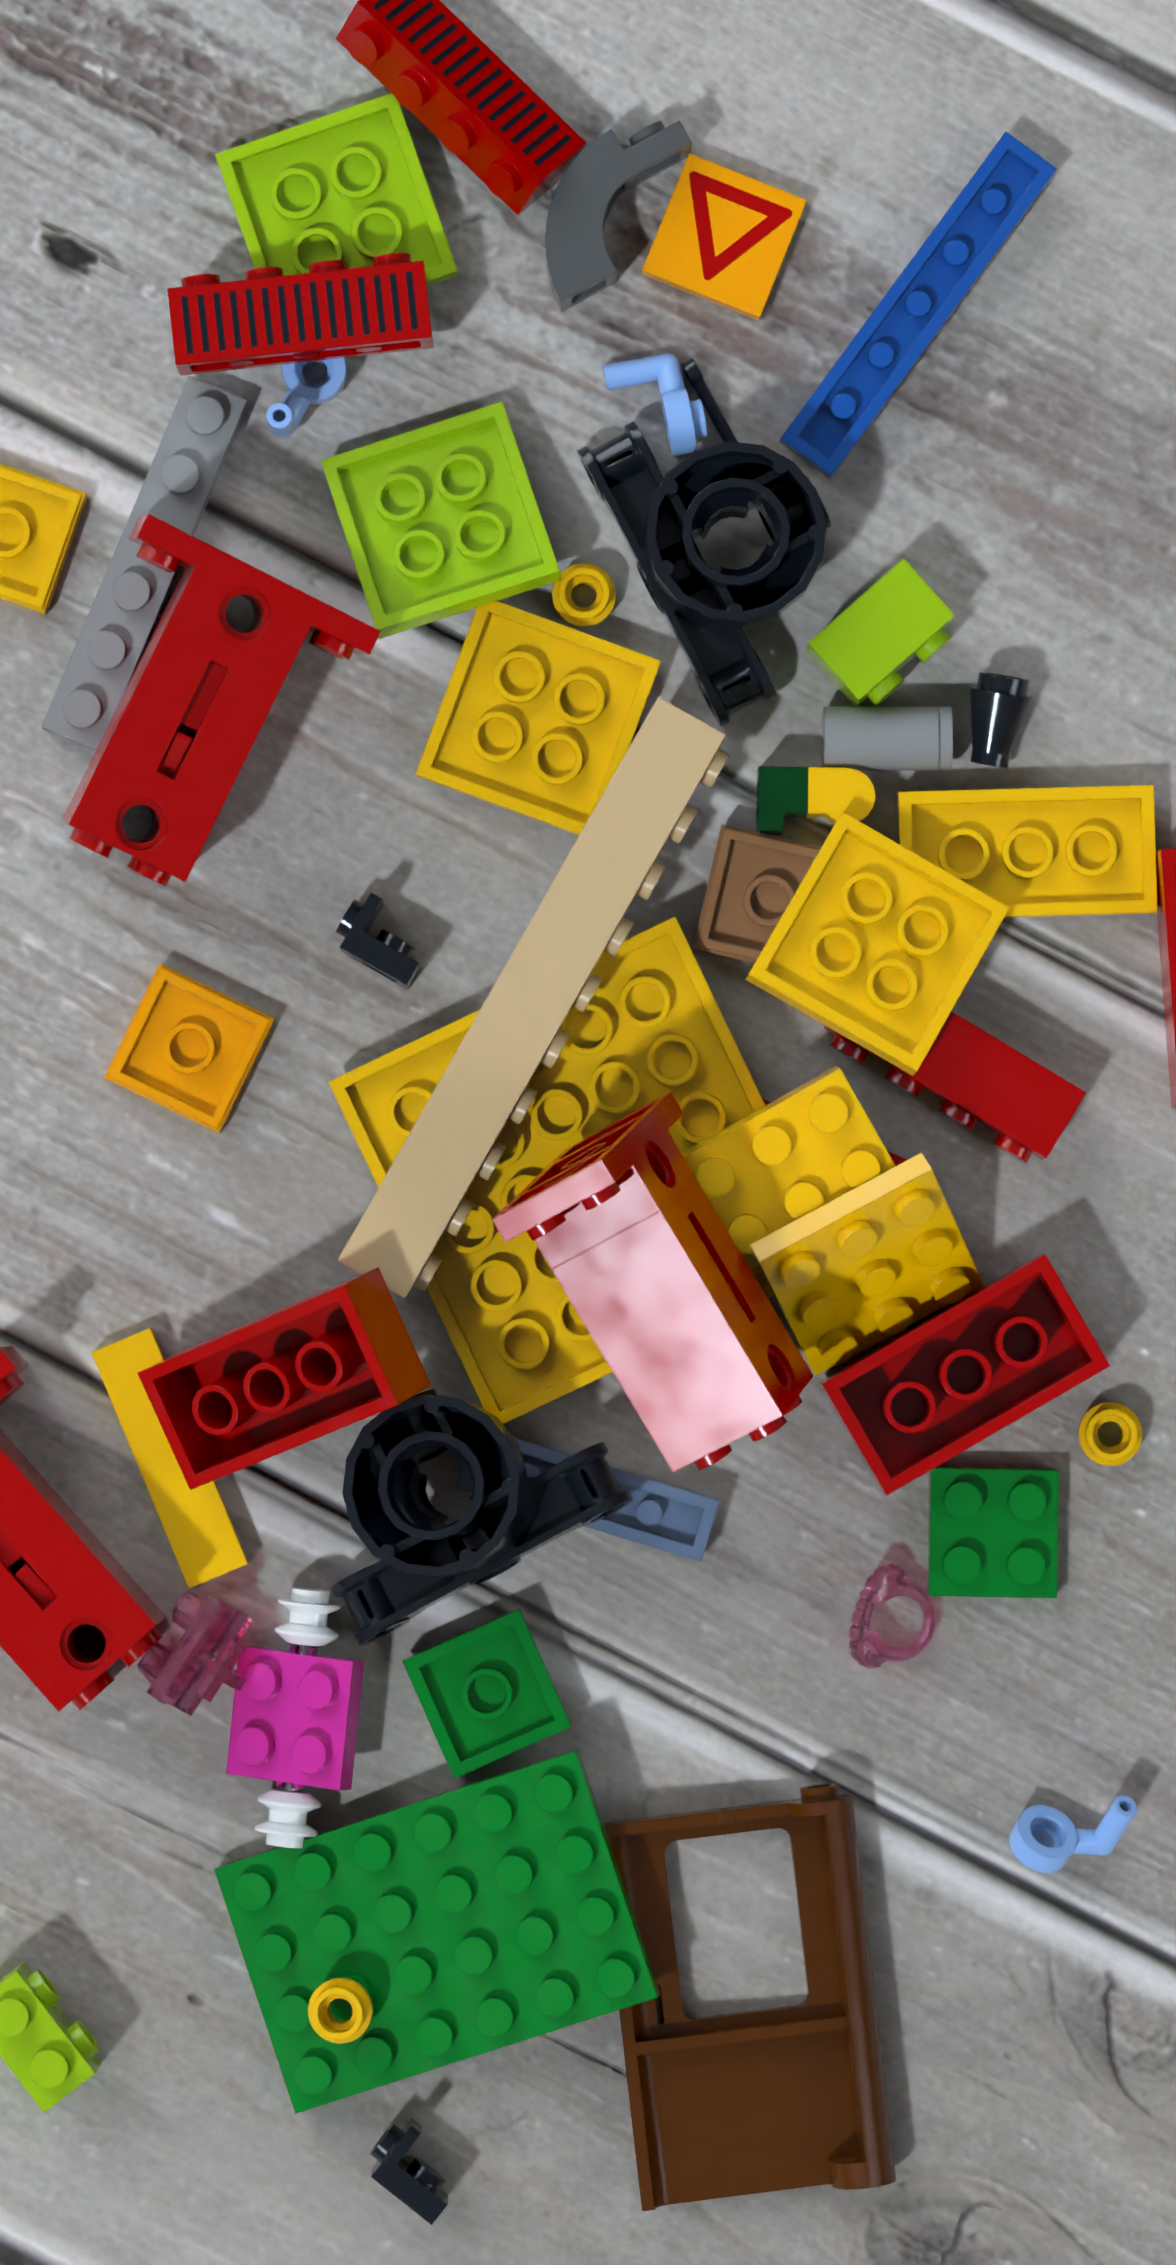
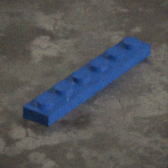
M1005 131L781 436L779 442L831 479L1049 183L1057 168Z

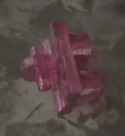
M186 1591L172 1610V1620L186 1630L177 1646L173 1650L171 1647L157 1642L142 1656L137 1667L151 1683L147 1690L148 1694L163 1704H170L192 1716L202 1699L204 1698L211 1702L223 1683L236 1690H241L247 1678L233 1667L245 1650V1647L239 1642L254 1618L243 1610L212 1595L205 1598Z

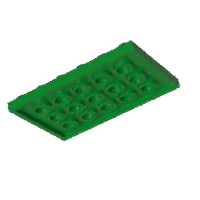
M579 1749L318 1833L316 1837H306L303 1840V1848L275 1847L220 1865L214 1869L295 2114L658 1998L660 1995ZM333 1978H348L358 1982L366 1989L373 2004V2017L368 2029L358 2039L349 2043L337 2044L323 2039L314 2031L308 2017V2004L313 1992L322 1983ZM341 1998L332 2001V2014L339 2020H349L352 2016L350 2003Z

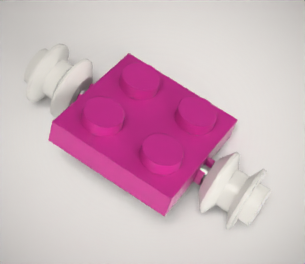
M292 1587L291 1599H278V1603L289 1609L290 1613L289 1622L276 1627L275 1632L287 1643L299 1644V1646H291L290 1651L258 1646H239L226 1774L277 1781L276 1787H284L272 1788L257 1798L258 1802L269 1808L268 1821L255 1825L254 1830L267 1833L266 1844L271 1846L303 1848L305 1837H316L318 1835V1831L306 1825L307 1813L320 1808L321 1803L311 1793L301 1790L304 1789V1785L339 1791L352 1788L364 1661L317 1655L318 1648L312 1647L325 1646L339 1637L338 1633L327 1627V1619L329 1613L340 1610L342 1605L329 1603L330 1591Z

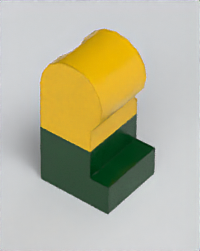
M759 766L757 770L756 832L766 835H782L783 818H825L829 823L835 825L842 812L863 822L874 807L876 798L874 785L867 775L851 768Z

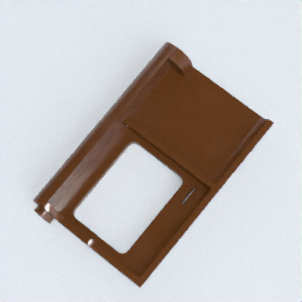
M836 1783L801 1787V1798L604 1823L658 1988L660 1987L658 1998L619 2010L642 2211L655 2210L658 2207L670 2204L831 2184L836 2189L847 2190L879 2187L896 2181L853 1798L849 1794H839V1787ZM775 1828L786 1830L791 1844L807 1984L806 1999L801 2004L697 2018L686 2016L681 2003L665 1862V1849L667 1845L677 1840Z

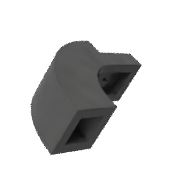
M680 120L666 128L662 121L646 126L629 138L632 147L626 150L622 149L614 132L610 129L586 146L563 174L550 204L545 233L548 278L553 296L561 313L617 283V270L608 255L603 237L607 217L615 203L628 190L686 159L688 154H691L692 141Z

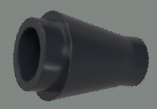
M979 672L977 686L970 687L971 762L1008 768L1011 751L1033 698L1027 695L1029 680L1001 674Z

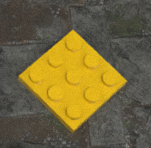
M499 601L477 607L415 775L418 778L579 836L633 741L661 661Z
M842 812L745 980L914 1076L1007 914L1009 907Z
M922 1153L750 1244L758 1264L815 1376L848 1361L852 1356L891 1335L904 1331L908 1326L949 1304L960 1301L966 1295L984 1286L933 1170Z

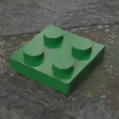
M936 1467L930 1470L927 1595L1057 1598L1059 1470Z
M520 1608L407 1657L402 1661L454 1779L571 1727V1722Z

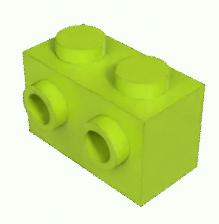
M903 558L807 644L806 652L854 706H860L868 698L877 706L904 682V679L898 672L916 656L923 663H926L952 639L946 629L952 625L955 615Z
M24 1961L0 1980V2057L43 2113H45L97 2072L102 2061L96 2054L101 2049L86 2026L79 2020L72 2024L57 2003L61 2000V1996L50 1979L40 1969L32 1972Z

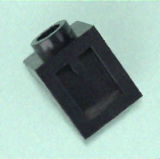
M372 892L365 904L354 899L336 930V933L345 937L340 945L341 952L408 990L420 970L419 963L410 958L415 948L383 929L377 938L367 934L383 907L384 901Z
M411 2118L401 2130L393 2123L370 2152V2155L377 2160L372 2167L371 2177L432 2225L448 2205V2194L441 2189L446 2181L436 2170L416 2157L411 2164L402 2159L421 2134L422 2125Z

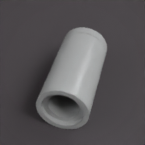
M823 706V767L851 768L856 770H951L953 718L951 706Z

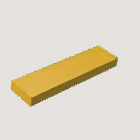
M148 1328L91 1352L188 1588L249 1564L216 1481L214 1480L192 1490L189 1489L138 1376V1372L165 1359L153 1329Z

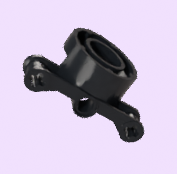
M634 421L625 425V433L597 448L590 450L585 446L577 450L579 459L595 491L606 504L637 562L636 567L652 600L660 613H664L695 674L698 687L718 724L723 726L729 723V715L761 698H765L767 701L777 698L773 683L744 633L743 626L770 619L782 613L805 594L821 565L826 528L831 526V521L816 488L809 478L804 475L795 462L764 445L730 441L694 451L666 473L663 478L645 438ZM756 508L773 544L768 546L766 543L757 561L748 567L728 569L721 566L719 572L713 571L704 561L694 539L699 536L702 540L705 539L711 527L718 521L729 517L744 519L747 517L749 510ZM745 680H748V681H749V682H747V683H745V684H743V685H741V686H739V687H737V688H735V689L729 691L728 693H724L725 690H727V689H729V688H731V687H733V686H735V685H737V684H739V683H741V682H743V681H745Z
M430 1389L379 1413L362 1428L346 1458L342 1494L352 1529L372 1555L380 1559V1561L349 1575L331 1587L335 1597L343 1598L359 1629L355 1636L358 1644L362 1646L386 1636L439 1601L469 1585L475 1586L507 1571L522 1561L521 1557L577 1528L597 1522L630 1504L633 1501L630 1492L621 1491L605 1459L608 1449L604 1442L581 1450L544 1473L528 1478L517 1441L497 1416L466 1399L437 1395L435 1389ZM446 1451H449L446 1455L453 1456L465 1465L469 1470L473 1483L469 1499L473 1500L469 1506L470 1509L467 1510L462 1518L449 1525L445 1523L449 1519L448 1516L437 1511L430 1503L426 1492L428 1477L426 1474L420 1473L417 1466Z

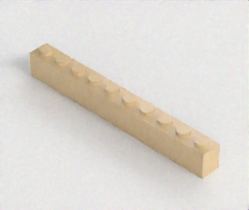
M658 696L337 1261L360 1274L379 1267L388 1289L404 1299L408 1296L412 1287L423 1293L425 1292L443 1260L433 1254V1250L444 1231L456 1237L475 1204L464 1197L476 1175L487 1181L507 1148L496 1141L508 1119L520 1125L538 1093L536 1089L528 1085L540 1063L549 1068L553 1067L570 1037L560 1027L572 1007L581 1012L585 1011L602 979L592 973L604 950L616 956L634 925V922L624 917L634 897L637 894L648 900L666 866L656 861L668 838L680 844L698 810L687 804L700 782L712 788L730 754L720 749L726 737L725 734Z

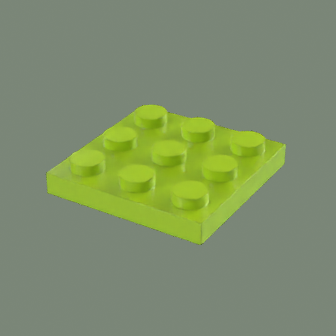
M392 93L215 154L255 269L280 267L283 268L284 276L309 273V265L320 261L344 260L347 262V269L373 266L372 258L379 255L408 253L411 255V262L424 260L427 286L459 276L400 104Z
M502 401L321 460L375 628L381 631L379 639L562 580Z

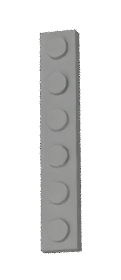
M188 376L41 727L44 730L96 751L152 637L181 568V565H179L176 573H168L145 562L136 556L141 545L128 538L139 516L150 514L194 537L249 406L248 400Z

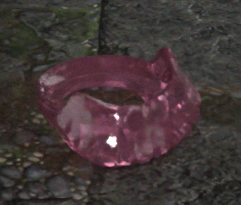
M888 1564L887 1567L885 1565L880 1566L874 1570L873 1575L868 1577L864 1589L859 1594V1601H857L851 1621L853 1624L849 1630V1637L851 1638L849 1648L852 1649V1658L860 1666L875 1669L886 1661L902 1662L909 1660L921 1653L929 1644L936 1626L934 1604L928 1593L920 1585L907 1579V1572L900 1565ZM897 1596H907L914 1599L923 1613V1627L919 1636L912 1643L902 1647H893L886 1644L879 1634L871 1628V1618L876 1604Z

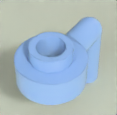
M667 353L603 365L607 390L658 381L671 455L676 456L697 451L696 439L707 437L701 399L689 401L680 362L675 355Z
M344 358L282 364V374L288 392L281 403H275L267 410L266 418L272 433L278 438L290 437L310 404L326 403L341 392L347 377ZM318 362L327 368V376L322 382L312 384L304 379V369L310 363Z
M1117 1796L1095 1830L1075 1828L1072 1821L1064 1813L1053 1807L1045 1805L1031 1806L1021 1813L1009 1835L1010 1848L1015 1857L1026 1867L1037 1872L1053 1873L1062 1869L1072 1854L1098 1856L1110 1854L1136 1815L1138 1808L1135 1801L1130 1797Z

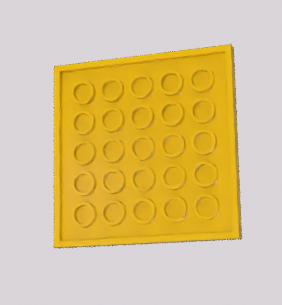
M676 917L625 940L616 956L604 950L592 971L594 975L602 979L584 1012L572 1007L560 1027L562 1031L570 1035L552 1068L542 1063L539 1064L528 1084L538 1091L535 1099L520 1125L510 1119L506 1122L496 1141L507 1148L488 1181L476 1175L464 1196L475 1203L456 1237L444 1231L432 1252L443 1260L426 1289L484 1410L497 1416L502 1424L612 1373V1370L535 1241L531 1240L527 1232H524L505 1243L492 1219L565 1149L669 1092H672L684 1113L668 1129L681 1153L765 1106ZM479 1010L328 1082L378 1188ZM759 1264L751 1268L750 1270L766 1297L774 1296Z

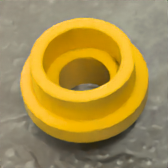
M579 563L566 568L560 573L562 580L554 583L552 600L556 612L565 622L576 627L587 628L600 624L610 615L615 604L616 591L614 583L606 571L593 564ZM580 585L592 587L597 596L595 602L589 607L577 606L571 597L576 587Z
M1115 1402L1097 1404L1084 1414L1079 1423L1078 1441L1080 1447L1089 1459L1105 1466L1121 1465L1129 1461L1139 1450L1142 1442L1141 1423L1136 1414L1122 1404ZM1109 1421L1115 1422L1121 1430L1120 1440L1113 1446L1103 1445L1098 1438L1100 1426Z
M333 1978L322 1983L313 1992L308 2004V2017L314 2031L323 2039L337 2044L349 2043L358 2039L368 2029L373 2017V2004L366 1989L358 1982L348 1978ZM341 1998L350 2003L352 2016L349 2020H339L332 2014L331 2003L334 1999Z

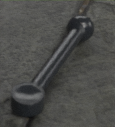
M692 358L682 363L681 367L688 381L701 399L723 442H738L707 387L694 359Z

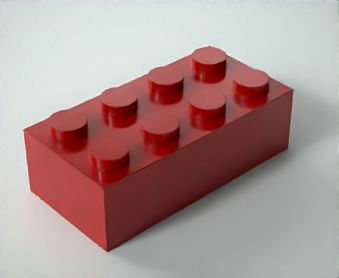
M1039 1254L820 1381L819 1384L882 1493L887 1496L1110 1367V1364L1046 1254Z
M379 1267L172 1354L138 1372V1376L190 1490L397 1406L431 1386Z

